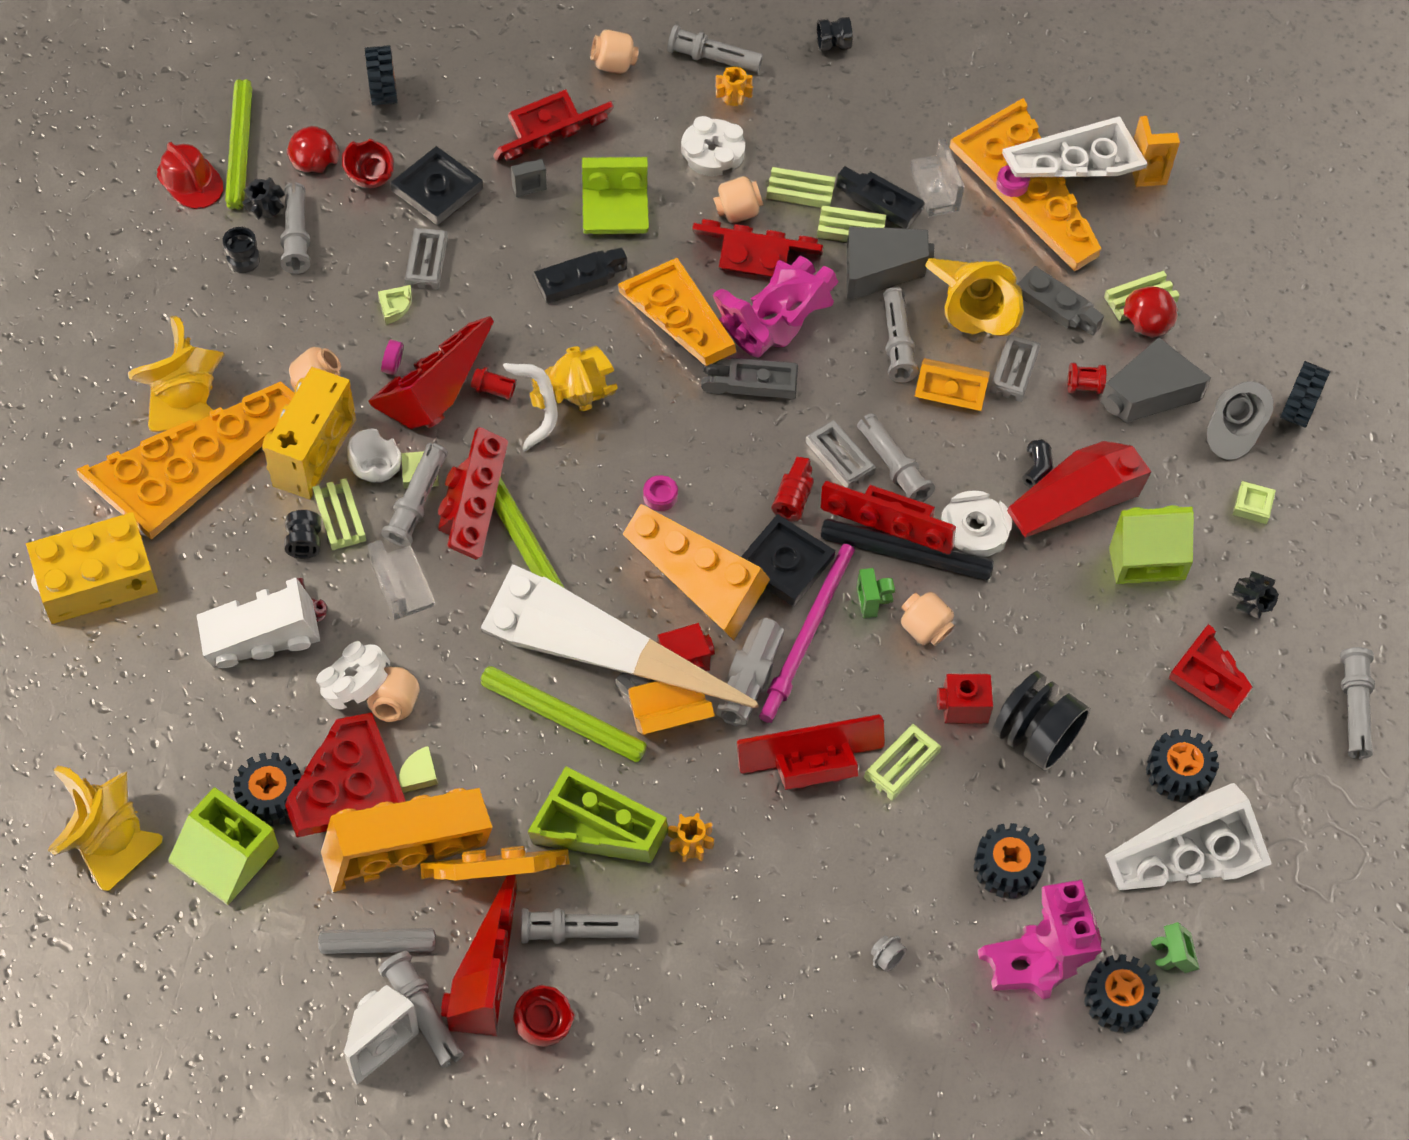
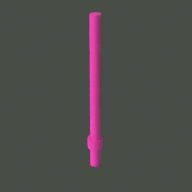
M849 544L841 546L779 676L774 677L767 690L769 696L759 715V718L766 723L773 722L781 703L787 701L793 689L791 682L855 552V549Z

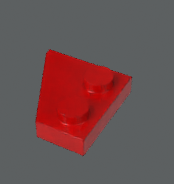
M1208 624L1171 671L1168 679L1231 719L1250 694L1253 686L1244 673L1237 669L1236 661L1230 652L1222 649L1214 637L1216 631Z

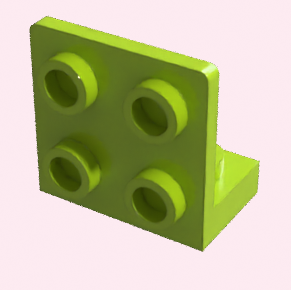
M647 157L582 158L583 233H648Z

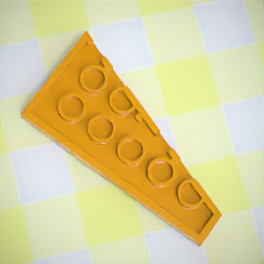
M1024 98L952 138L949 148L1073 271H1077L1100 256L1102 248L1087 219L1082 218L1077 208L1078 202L1074 194H1070L1065 185V177H1030L1028 190L1018 197L1006 196L996 186L999 170L1008 165L1002 150L1041 138L1038 133L1039 127L1035 119H1031L1027 111L1028 105Z
M280 381L243 397L241 403L224 410L222 407L210 411V416L194 423L192 420H189L140 441V446L122 454L119 451L106 456L107 460L92 467H89L87 464L77 468V474L122 515L133 512L139 530L152 540L262 447L265 436L268 432H273L281 409L285 404L289 405L294 397V392Z

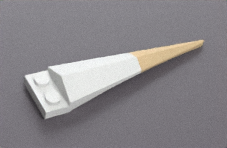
M513 564L481 626V630L484 633L517 647L617 670L751 708L759 707L756 700L555 582Z

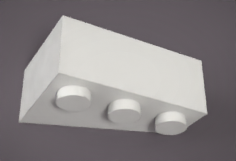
M297 578L286 581L287 588L270 594L268 589L256 592L257 600L240 605L239 601L235 600L198 614L197 621L204 658L213 667L229 668L237 665L240 660L248 658L256 660L267 659L274 656V652L286 649L301 651L309 648L311 643L320 642L313 600Z

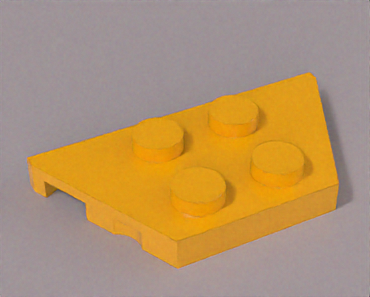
M524 846L501 848L502 855L486 856V850L464 851L462 859L420 863L421 878L434 877V879L463 880L535 873L555 868L556 865H568L569 853L568 848L525 852Z

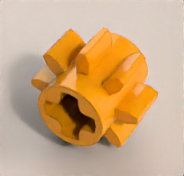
M741 67L725 68L723 76L716 75V98H722L726 105H743L745 97H753V76L747 75Z
M699 813L689 817H684L680 814L678 826L668 827V836L673 839L669 843V851H678L682 855V862H686L688 858L696 857L702 861L704 848L713 849L714 838L709 836L712 833L713 824H704L700 819ZM690 835H694L692 840H688Z

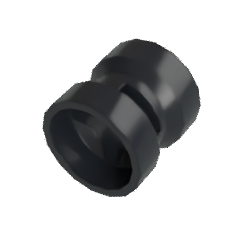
M849 17L839 18L834 22H830L828 19L817 20V42L820 51H828L832 47H839L841 49L852 48L853 34Z
M246 227L229 229L222 239L229 268L237 273L253 271L260 263V255L254 232Z
M296 510L287 514L285 528L288 535L285 537L284 550L289 556L308 559L320 553L321 540L317 536L321 531L322 520L320 515L309 510Z

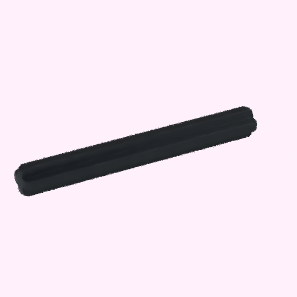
M825 519L821 529V537L826 540L849 544L854 547L985 580L990 579L994 567V561L991 559L952 550L951 554H946L888 533L832 519Z

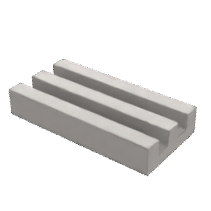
M414 228L405 276V286L411 285L412 288L413 284H418L420 289H425L426 285H432V290H439L448 240L447 231ZM427 237L420 275H415L421 238ZM439 238L433 274L428 276L434 239Z
M1008 335L989 393L996 394L997 391L1003 392V397L1009 398L1010 395L1016 396V401L1022 402L1041 343ZM1012 345H1018L1019 347L1007 383L1000 382ZM1025 349H1031L1020 386H1013Z
M834 420L806 436V444L844 487L851 489L855 482L859 484L864 481L866 475L870 477L875 474V465ZM830 432L832 434V436L840 443V445L861 467L860 469H857V467L846 456V453L841 449L840 446H837L833 442V440L827 435V433Z

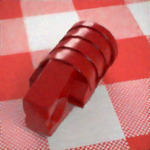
M796 457L789 474H784L778 493L771 506V510L775 515L779 514L788 521H798L801 519L808 496L811 493L814 478L811 477L813 470L809 458Z

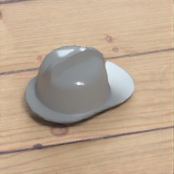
M1254 381L1242 382L1224 391L1218 398L1215 405V413L1207 428V441L1211 450L1218 457L1227 460L1238 459L1247 454L1254 446L1273 412L1274 400L1271 392L1263 384Z

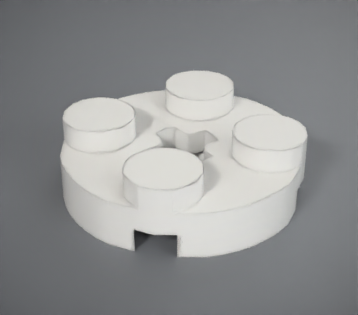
M706 116L698 117L694 120V124L688 127L683 134L681 154L688 161V166L693 171L706 176L723 175V170H728L731 167L732 171L735 170L744 159L745 140L743 130L739 125L724 120L710 119ZM710 144L720 146L716 147L714 150L708 149V145Z
M966 491L954 496L941 515L942 521L956 526L953 550L979 557H988L1004 550L1012 528V518L1007 512L1008 508L1001 501L998 504L995 500L989 498L990 494L983 491ZM971 519H976L978 524H984L985 526L981 527V529H973L969 525Z
M360 641L353 642L344 649L343 656L331 667L325 668L318 674L316 682L320 685V693L331 707L345 709L347 707L344 703L352 699L359 704L380 688L388 675L384 670L385 665L390 666L389 658L380 647L373 644L363 646Z

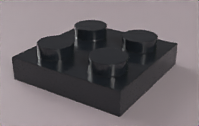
M437 146L390 182L392 192L437 226L483 189V180Z
M777 514L741 557L761 567L770 578L765 589L790 605L795 606L835 558L836 550Z

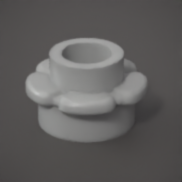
M883 936L876 942L871 950V954L874 956L873 966L875 968L880 966L885 972H889L901 962L907 948L900 943L901 938L899 936L891 938Z

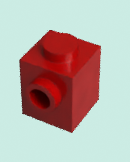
M699 623L657 635L658 644L704 671H710L711 656L715 655L714 645L710 635L703 634Z
M946 674L943 688L937 689L938 710H944L945 724H989L993 710L991 674Z

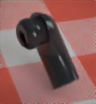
M1043 439L1032 440L1027 446V452H1030L1029 457L1034 460V465L1023 475L1022 480L1029 488H1032L1054 468L1052 447Z

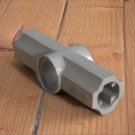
M765 617L763 619H755L742 651H737L728 674V685L754 700H757L759 693H763L768 684L773 669L772 661L783 639L784 629L776 621ZM721 699L720 703H718L716 715L720 716L728 724L734 726L746 725L753 708Z

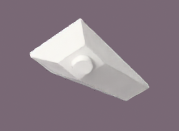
M1120 116L1002 150V154L1015 177L1120 176L1147 168L1148 164Z
M1235 783L1198 797L1105 855L1118 890L1164 886L1166 882L1186 880L1188 883H1199L1202 879L1222 877L1223 880L1237 879L1272 864L1250 801Z

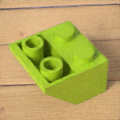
M1170 505L1156 509L1134 507L1122 510L1109 546L1116 584L1186 580L1193 563V507Z
M213 787L188 815L168 861L218 899L229 905L279 849L274 829Z

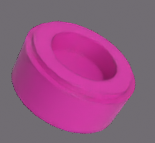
M1006 165L998 172L996 186L1002 194L1018 197L1028 190L1030 177H1015L1009 165Z
M389 340L383 356L381 372L390 375L397 373L404 351L402 342Z
M653 476L644 484L643 500L652 510H669L677 503L678 486L668 476Z

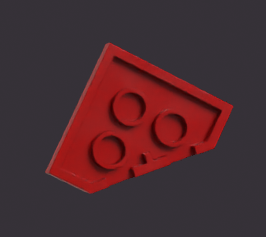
M372 712L336 719L324 742L319 746L307 765L304 774L290 792L285 807L296 838L327 832L331 815H335L339 811L345 809H355L358 811L373 808L382 802H392L395 804L406 801Z

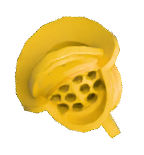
M934 258L927 260L925 266L949 285L948 297L944 307L945 316L948 322L959 331L970 334L988 332L996 336H1008L1019 326L1024 312L1022 289L1016 284L1017 277L1009 266L999 261H976L969 263Z
M170 316L174 336L173 355L128 372L130 380L151 386L148 428L151 432H163L189 420H192L194 423L210 416L209 412L213 411L207 404L208 396L211 395L210 390L213 388L212 381L214 377L212 374L225 353L190 345L191 338H185L184 322L178 316Z
M58 765L54 772L71 793L76 809L62 833L48 848L49 852L55 856L77 848L98 887L101 890L108 891L162 843L163 836L140 829L139 818L136 815L138 811L134 810L133 802L128 801L127 771L102 785H92L86 778L81 779L71 768Z

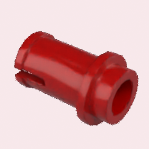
M483 367V369L476 368L472 377L471 388L476 389V393L480 394L484 391L510 401L514 394L517 380L489 372L487 367Z

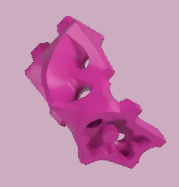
M799 256L792 265L779 260L770 283L760 293L750 298L753 303L752 306L749 302L736 298L724 289L717 290L713 294V298L722 315L719 321L742 350L753 357L759 358L771 346L786 347L797 335L804 319L809 313L814 310L831 307L834 304L830 292L838 284L837 277L832 269L825 266L813 275L816 272L813 263L802 256ZM777 314V316H775L774 318L768 320L763 319L764 317H767L769 315Z
M1082 880L1043 886L1042 906L1044 908L1041 911L1044 919L1038 926H1024V935L1019 939L989 944L978 949L979 959L988 962L993 969L991 981L993 991L1029 989L1034 991L1041 999H1049L1055 987L1066 979L1078 974V967L1093 961L1102 952L1101 934L1096 917L1086 896ZM1025 960L1029 963V967L1025 970H1015L1012 967V962Z

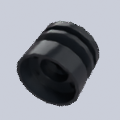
M1037 670L1031 673L1009 695L993 725L992 733L1000 739H1004L1009 735L1007 744L1013 748L1028 738L1029 741L1026 745L1024 756L1046 771L1070 747L1084 726L1091 709L1070 693L1054 703L1059 686L1053 681L1045 685L1047 677Z

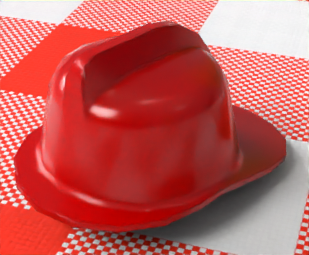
M172 142L167 143V150L161 157V163L157 168V178L172 197L181 205L192 209L206 208L218 201L223 193V180L215 168L203 157L200 150L189 144L174 145Z

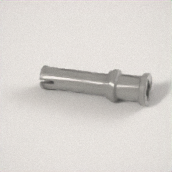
M679 25L673 26L668 41L667 51L670 53L677 51L688 54L694 60H701L704 57L727 65L741 67L757 74L763 61L762 53L759 54L733 45L710 40L703 32L695 34L681 30Z
M289 183L284 187L286 194L285 231L280 238V244L284 248V254L281 256V267L286 272L299 274L307 271L311 265V259L307 254V249L310 246V236L305 231V187L300 183H295V193H292V183Z
M893 287L887 289L883 294L889 332V341L886 344L885 350L887 356L890 357L891 363L888 374L893 381L908 382L915 379L919 374V367L914 362L913 355L916 351V344L909 337L905 292L901 288Z
M872 413L864 416L871 425V428L862 419L858 422L857 427L889 467L892 482L901 486L906 493V497L920 502L926 501L935 490L933 482L923 477L919 471V464L915 459L907 458L875 414Z
M428 443L426 445V449L403 498L395 501L393 506L395 512L388 526L383 527L381 532L388 541L403 547L411 546L413 541L411 535L418 521L423 520L425 515L423 508L425 500L436 480L441 465L448 455V451L441 445L433 443V445Z
M1362 647L1348 648L1340 653V661L1344 664L1345 678L1341 681V689L1347 694L1348 755L1356 758L1357 751H1359V759L1369 758L1373 755L1370 694L1375 689V681L1371 678L1370 663L1374 660V653L1372 650Z
M522 908L521 943H527L529 939H553L554 943H560L565 938L639 939V914H565V910H561V908H555L553 912H529L528 908Z
M408 951L397 953L383 962L378 971L382 977L388 978L395 991L408 998L414 1004L420 1030L439 1060L440 1066L442 1068L451 1066L449 1054L456 1063L464 1056V1053L460 1050L427 995L429 984L425 979H420L411 964V954Z

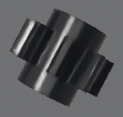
M271 177L267 180L256 178L244 189L248 198L242 203L258 220L262 216L274 218L284 208L280 198L286 194L280 185L274 183Z
M1251 571L1249 578H1239L1234 587V593H1232L1235 600L1239 602L1236 609L1256 618H1260L1262 612H1272L1279 593L1273 587L1275 579Z

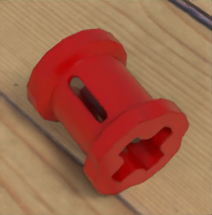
M1070 363L1067 380L1068 393L1083 390L1096 391L1097 394H1103L1107 376L1106 365L1080 367L1076 363Z

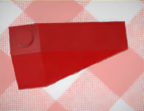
M489 316L468 323L438 346L439 351L414 363L413 365L416 370L408 373L403 378L397 376L368 400L370 405L410 429L424 425L427 428H431L440 423L445 418L443 413L453 405L494 323L492 317Z
M1102 441L1074 451L1011 504L1007 512L1026 538L1139 497L1152 472L1132 445Z
M516 874L506 876L453 977L451 993L443 994L441 1017H447L448 1028L451 1032L497 1036L517 896Z

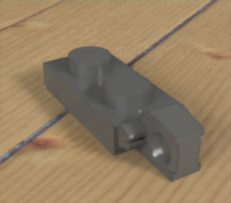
M1034 266L1017 283L1022 289L1023 300L1066 328L1069 326L1075 328L1079 326L1091 335H1094L1101 328L1104 315L1096 310L1089 300L1038 267Z

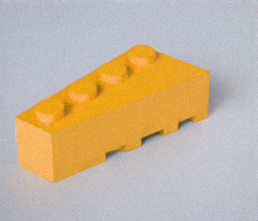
M640 504L623 533L627 540L733 641L735 640L770 581V578L761 567Z
M456 788L443 795L432 797L429 795H419L410 801L395 804L392 802H382L373 808L358 811L355 809L339 811L330 817L321 855L332 892L346 889L345 881L363 876L366 883L379 879V873L387 868L398 865L405 871L417 867L428 856L433 854L435 859L440 860L463 853L464 851L486 846L493 826L480 788L469 790Z

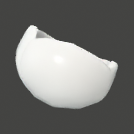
M377 429L358 431L350 437L347 446V459L350 470L363 480L374 483L389 480L400 469L402 454L396 446L395 440L393 438L390 440L383 439Z

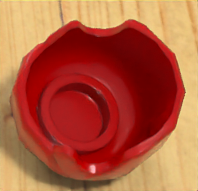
M317 126L302 128L289 141L287 156L293 167L304 173L311 171L323 173L328 164H337L339 161L340 150L337 143L325 129Z
M368 139L361 143L353 141L342 154V167L350 181L358 187L373 189L386 184L391 179L394 173V157L387 146L377 141L375 142L373 139Z
M1147 286L1135 289L1126 298L1124 316L1132 321L1135 332L1147 337L1154 338L1166 335L1175 326L1178 317L1177 305L1171 294L1164 288Z
M544 985L526 990L516 1002L513 1011V1021L517 1033L527 1043L540 1047L555 1045L569 1034L574 1020V1012L570 1008L567 997L557 988Z

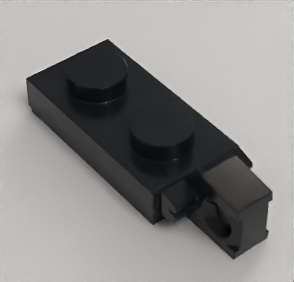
M844 166L837 175L836 187L845 192L850 199L877 214L886 215V219L904 229H908L923 211L924 200L871 171L868 174H859Z
M622 247L608 250L605 253L604 251H597L534 271V279L546 303L549 304L607 285L608 280L613 278L615 273L627 269V256Z

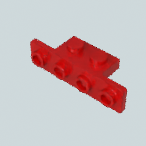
M567 89L515 109L509 112L508 118L518 139L498 147L493 156L496 161L505 158L507 162L521 157L524 154L523 150L533 146L535 150H539L550 145L552 139L562 135L563 138L571 137L581 131L580 127L589 123L592 127L598 126L609 119L608 115L614 108L612 101H609L578 114Z
M702 219L701 224L693 223L692 230L694 234L723 239L719 269L772 278L777 261L780 260L787 263L789 250L821 256L824 251L823 245L817 244L818 239L809 236H799L798 240L785 238L786 234L779 231L766 230V235L753 233L754 228L744 225H734V229L722 228L721 222L709 219Z
M482 427L477 428L474 432L469 457L458 467L454 466L449 471L445 480V485L448 486L446 497L442 500L438 509V515L441 516L438 530L449 535L448 547L475 560H478L483 554L508 446L507 439Z
M825 481L822 486L820 508L823 511L946 554H951L954 548L956 526L933 518L934 506L873 485H869L865 493L829 481Z
M878 714L739 739L737 741V756L740 773L744 774L777 768L785 790L858 777V764L854 753L881 749L885 746L884 720L882 715Z

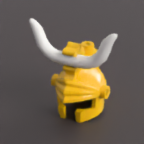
M578 346L570 347L566 350L567 353L554 366H550L546 370L533 364H503L506 371L516 376L532 378L533 391L530 392L532 406L544 409L545 413L541 426L531 433L524 442V452L549 436L556 426L558 417L556 403H562V400L566 399L576 404L580 411H587L592 408V401L616 393L618 389L617 384L607 386L605 375L614 372V367L598 346H592L583 351H580Z

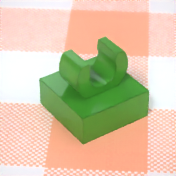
M874 568L859 570L856 590L863 618L877 617L879 604L893 602L892 593H895L893 578H883L876 581Z
M1179 922L1164 926L1166 937H1157L1151 941L1152 946L1156 950L1168 948L1167 956L1155 960L1156 965L1163 970L1176 966L1184 973L1199 970L1191 932Z

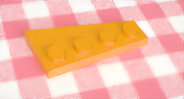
M678 258L618 284L620 294L705 366L736 353L735 343Z

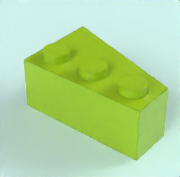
M565 766L530 826L528 834L534 845L559 849L568 848V850L651 863L668 833L667 817Z

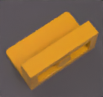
M1140 116L1134 141L1148 164L1147 168L1132 172L1135 186L1167 185L1180 144L1178 133L1152 134L1148 117Z
M924 358L914 397L981 411L990 372Z
M658 681L628 689L636 729L641 734L715 716L712 702L706 700L705 694Z

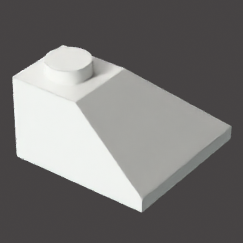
M387 985L378 992L374 990L365 995L359 1002L358 1008L354 1011L344 1054L352 1080L356 1084H359L420 1033L414 1004Z

